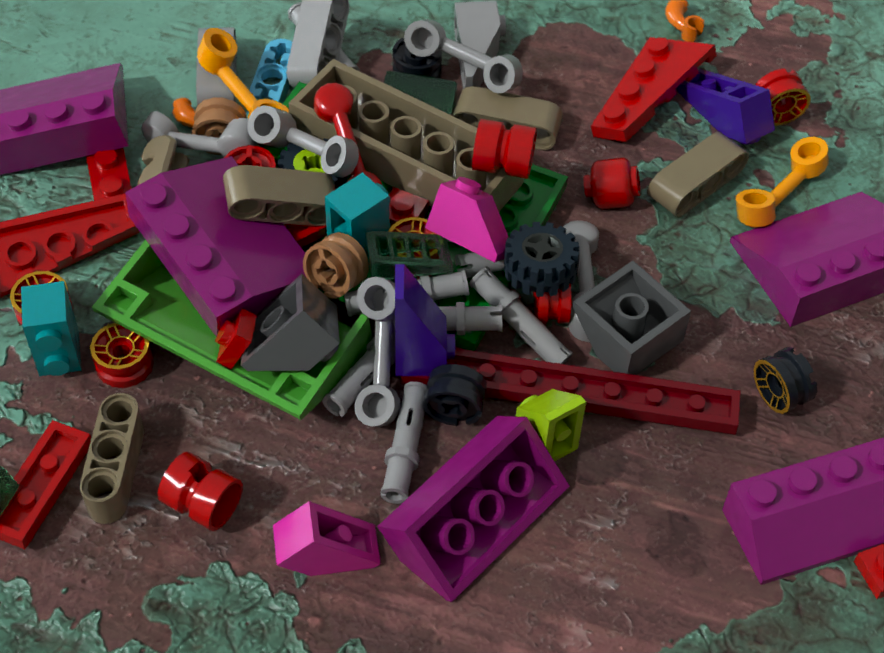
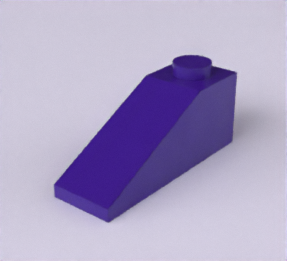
M699 69V74L690 82L684 80L676 88V91L717 131H720L730 139L739 141L740 144L756 143L760 141L762 136L775 131L770 92L767 88L704 69Z
M395 264L396 376H429L434 368L447 365V359H455V334H447V317L405 264Z

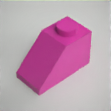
M458 177L456 180L441 183L425 229L494 263L504 259L505 245L509 237L493 196L480 190L481 185L469 178Z
M308 501L273 525L277 566L305 575L317 576L370 569L381 564L375 524Z

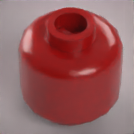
M626 158L597 160L592 164L590 175H584L586 198L593 197L594 204L599 209L629 207L633 204L635 196L641 195L638 166H632Z

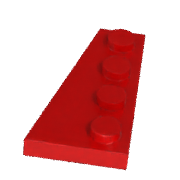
M650 37L592 123L593 137L627 142L655 115L654 109L659 104L668 103L676 95V88L684 80L690 82L699 74L698 67L703 62L710 63L717 56L715 45Z
M116 195L0 222V298L10 294L16 281L26 274L36 271L55 273L140 233L129 217L126 195Z

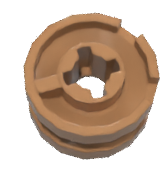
M226 98L204 100L195 110L192 134L220 137L233 119L247 118L246 112L241 105L233 100ZM206 151V153L213 155H222L221 153Z
M337 232L328 235L305 252L303 269L306 278L317 288L325 291L324 294L327 297L338 298L359 285L367 277L369 262L364 248L356 239L348 234Z

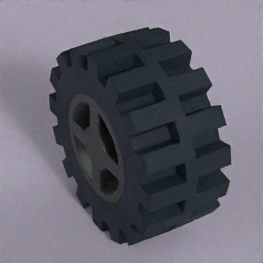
M533 222L532 227L524 224L520 226L519 231L514 229L510 233V238H507L505 245L504 271L507 281L512 280V286L516 290L522 287V293L527 295L531 291L536 292V297H543L544 292H548L550 296L557 295L558 289L563 292L569 289V284L573 285L578 271L579 243L575 242V236L572 233L566 234V228L559 226L557 229L553 228L554 223L549 222L546 223V226H541L540 222Z

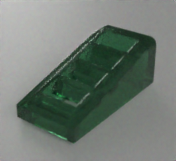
M390 231L365 232V251L369 262L370 278L395 279V264H405L414 277L453 272L447 239L440 235ZM437 249L439 259H431L429 250ZM421 251L422 258H415L414 252ZM398 253H405L406 257H398Z

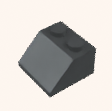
M631 261L573 301L575 313L596 356L613 372L633 375L640 373L684 340L691 314L689 308L634 261Z
M303 274L299 275L256 314L257 318L252 342L241 356V366L247 371H309L319 361L326 362L335 354L340 344L337 305Z

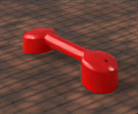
M327 83L321 86L314 98L315 113L323 121L334 123L338 136L352 139L356 143L348 119L354 102L352 93L347 87L338 83ZM359 152L358 163L347 182L363 172L374 183H379L383 186L379 177L372 172L366 171Z

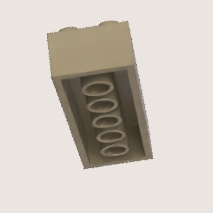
M332 59L288 103L289 114L294 118L297 129L322 140L324 138L330 139L337 135L334 123L323 121L315 113L313 105L315 94L321 86L327 83H338L347 87L352 93L354 101L348 119L366 171L374 173L382 182L392 187L429 200L430 206L434 204L441 183L456 180L458 177H465L478 182L481 185L480 190L492 195L500 212L523 184L524 178L506 175L504 168L501 167L496 173L472 170V157L477 127L335 59Z

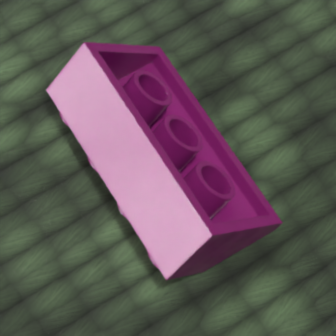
M496 416L377 527L398 559L446 601L452 602L569 487V484L527 417Z
M884 437L731 483L722 511L760 585L845 559L884 544Z

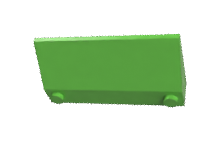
M146 239L92 306L93 311L300 420L323 400V397L336 386L347 371L367 351V344L373 338L370 320L361 313L352 327L338 321L340 344L337 351L326 362L319 361L309 371H247L241 366V357L233 368L229 369L216 362L220 344L215 342L216 336Z

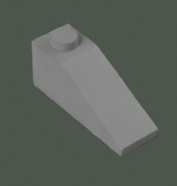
M497 1L455 3V41L487 56L495 57L499 52L500 36L506 35L505 15H499ZM458 59L462 88L465 89L470 86L480 87L484 80V70Z

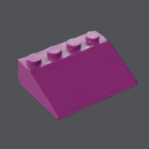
M121 63L0 89V175L93 155L97 151L115 150L129 146L124 75Z
M232 156L162 172L125 192L130 219L216 337L223 323L226 320L232 322L242 308L256 315L299 275L303 274L306 277L303 269L305 252L283 223L239 220L230 216L223 184V174L228 169L238 166Z
M858 192L775 221L766 227H758L730 238V243L790 327L884 293V203L863 192Z

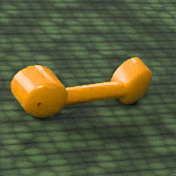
M219 28L207 29L197 50L199 64L207 72L219 76L249 112L248 118L252 111L263 105L278 108L289 113V109L278 101L256 99L231 69L238 49L235 39L225 30Z
M814 136L798 140L790 150L792 171L771 192L761 189H748L739 192L736 195V210L739 221L746 226L754 228L771 225L776 219L775 208L804 179L818 177L826 170L829 164L828 144L826 141Z

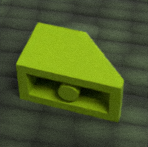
M551 389L540 396L532 395L526 398L517 407L516 417H527L555 462L578 449L586 401L581 395Z

